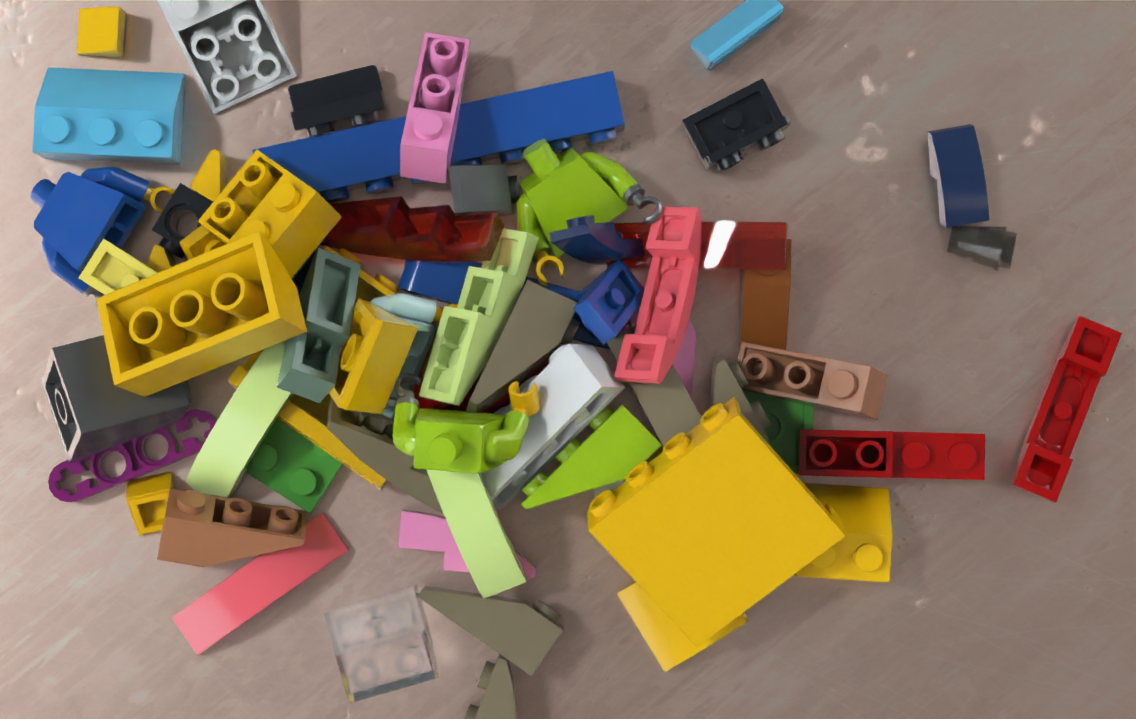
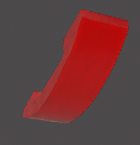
M1080 315L1076 318L1054 363L1035 409L1016 465L1012 486L1050 502H1057L1073 461L1070 459L1072 450L1100 378L1105 376L1122 335L1121 332Z

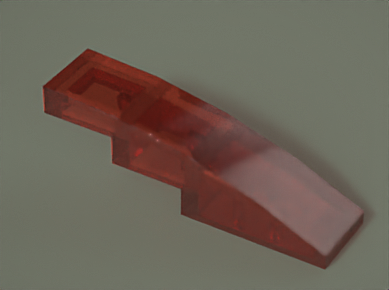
M402 196L331 203L330 205L342 217L319 245H327L336 249L344 248L349 252L401 260L433 262L491 261L505 225L497 213L456 217V214L449 205L410 208Z
M645 222L614 223L615 231L623 232L624 240L642 238L645 256L623 261L629 270H649L652 255L647 251L646 244L651 224H646ZM701 222V248L698 270L786 271L788 224L786 222Z

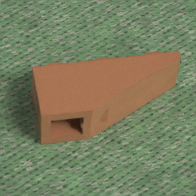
M746 342L741 343L737 363L749 383L742 390L834 412L878 420L888 378L887 374L867 365Z
M170 488L157 560L207 567L302 546L305 541L307 511L293 509L288 506L255 503L241 498H226L202 494L194 490L184 491Z

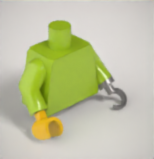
M546 139L536 141L523 152L524 158L534 173L519 183L523 194L516 202L517 230L529 232L539 237L532 261L537 262L536 274L539 283L543 286H548L542 274V271L548 266L556 267L561 278H564L563 263L558 257L565 252L551 242L550 233L568 229L566 220L594 215L595 223H605L612 221L628 210V206L636 205L639 209H642L648 204H655L656 211L651 217L644 218L646 224L656 222L662 215L663 207L660 200L652 196L643 197L645 193L644 188L616 161L592 151L579 155L573 148H569L556 156Z
M404 374L397 379L394 385L396 394L401 398L396 400L393 443L399 451L406 455L414 456L413 464L414 468L484 473L505 464L507 460L513 459L518 454L529 424L528 416L536 414L540 409L537 385L533 383L530 391L520 393L519 382L511 383L508 391L512 411H509L507 415L427 408L419 409V401L414 398V392L403 389L401 385L406 382L420 385L421 380L416 375Z

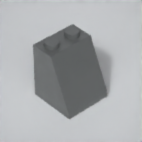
M104 335L52 348L41 379L69 464L183 419L189 403L192 401L191 389L187 380L146 397L114 386Z

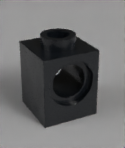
M180 183L152 228V231L163 237L158 245L182 259L185 253L179 242L186 236H180L177 231L178 219L185 213H194L197 220H199L213 202Z

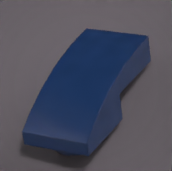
M968 124L928 131L930 176L937 180L940 224L945 228L988 221L989 208L986 181L974 126Z
M594 215L566 220L568 229L550 233L551 242L560 250L575 259L590 264L608 265L619 259L626 261L645 256L642 238L624 240L623 232L615 231L614 222L595 223Z

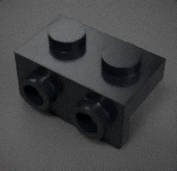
M375 65L294 84L288 88L294 111L290 113L295 131L306 129L308 137L335 131L333 122L351 118L353 126L379 120L378 111L388 109L378 69Z
M763 78L694 113L681 122L706 171L717 165L720 172L743 161L744 157L741 152L755 145H758L760 150L763 151L785 139L782 131L786 130L791 124L787 115H782Z

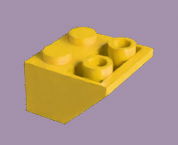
M256 149L200 217L198 222L224 244L260 230L267 237L292 279L342 216L316 190Z

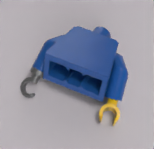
M118 167L90 168L85 170L81 176L66 172L62 174L57 184L48 179H43L34 186L31 192V200L42 208L34 220V229L43 237L41 246L50 270L85 297L91 294L94 295V302L97 308L96 298L104 294L78 277L102 240L105 239L121 249L147 207L140 201L142 199L150 201L154 211L161 214L164 209L156 205V196L161 192H167L172 196L175 192L167 186H160L154 189L148 186L149 181Z

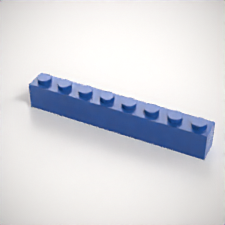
M613 71L460 104L450 166L483 165L482 162L500 158L502 165L526 160L523 156L524 150L541 139H546L555 154L572 148L571 142L589 139L591 145H598L616 140V133L624 131L625 123ZM406 116L258 148L257 150L316 190L328 203L346 200L349 198L348 191L366 188L367 194L380 193L393 189L394 181L407 179L406 177H400V144ZM411 178L412 184L430 182Z

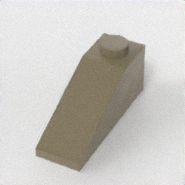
M527 280L475 387L466 412L482 413L509 392L508 389L511 383L518 381L519 384L546 365L551 354L561 344H571L581 323L573 319L576 312L573 308L577 302Z
M425 586L417 596L530 676L534 674L564 631V627L557 622L561 615L540 600L533 606L526 600L490 596L483 599L482 595L478 593Z

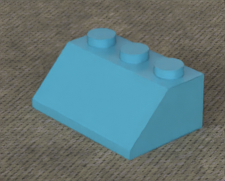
M48 68L35 104L33 152L44 159L181 165L185 74Z

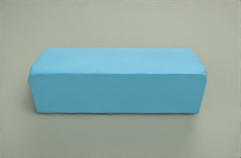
M746 0L693 39L690 47L707 70H712L778 21L784 7L777 0Z

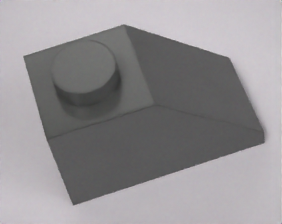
M457 165L449 167L454 210L459 222L513 215L512 204L517 202L520 195L517 175L508 176L506 165Z

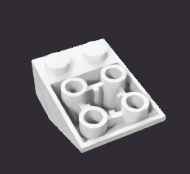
M157 0L214 114L297 76L262 0Z

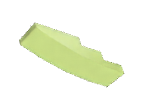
M499 227L492 228L482 267H468L457 308L444 306L420 389V397L460 406L484 369L513 311L524 285L539 237L525 231Z

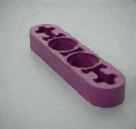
M200 409L190 410L185 413L183 419L161 427L156 431L141 437L138 436L113 448L95 453L70 464L68 460L61 462L53 468L49 475V489L53 496L60 501H81L200 452L205 441L200 443L197 437L182 440L180 442L185 447V450L178 452L177 439L169 427L176 425L177 433L185 432L193 427L192 419L197 417L199 422H208L210 425V429L204 433V437L207 439L217 422V418L209 411ZM153 434H160L165 437L169 446L165 457L157 461L147 457L144 451L145 441ZM111 451L119 452L126 461L124 472L116 478L107 476L102 470V460ZM91 459L92 473L100 482V485L94 487V479L90 478L76 485L78 492L73 494L71 489H62L60 482L66 479L65 471L69 469L71 474H81L89 471L90 469L85 464V461Z

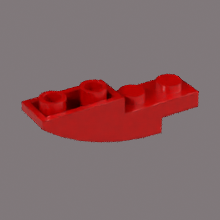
M800 429L799 476L985 480V434Z

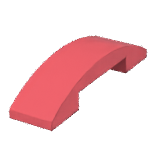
M663 207L661 217L656 222L651 223L646 249L652 255V261L634 334H624L614 375L617 381L661 384L674 362L688 324L698 277L701 248V211L699 208Z
M321 513L306 523L304 545L259 555L177 613L172 619L196 654L199 655L293 588L349 551V549L325 514Z

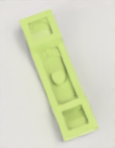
M286 341L263 350L233 394L204 442L185 481L202 494L231 498L248 469L246 467L286 402L293 397V393L277 388Z
M426 469L451 533L483 599L526 583L527 579L510 538H507L481 474Z

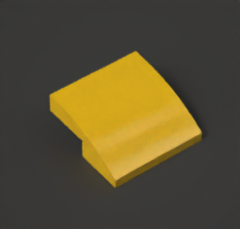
M636 581L617 593L665 672L706 649L749 621L744 612L700 646L696 647Z

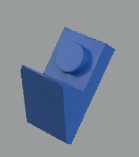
M619 259L571 299L577 302L573 308L576 311L574 316L581 322V325L591 337L598 338L602 344H605L617 336L641 305L645 288L625 263Z

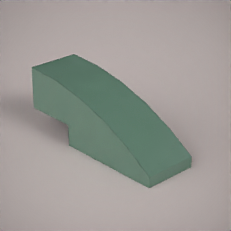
M321 248L315 251L299 297L307 332L287 340L277 388L321 403L336 385L341 347L350 337L361 264Z

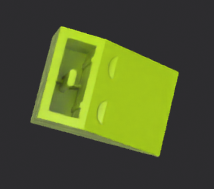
M608 405L588 424L594 432L582 444L574 438L555 457L561 465L549 476L542 470L522 489L528 497L521 505L525 509H529L624 480L637 464L646 461L662 444L623 405L619 406L615 411Z

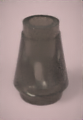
M955 226L951 230L947 252L954 253L957 256L998 271V267L1010 269L1017 233L1006 231L1007 226Z

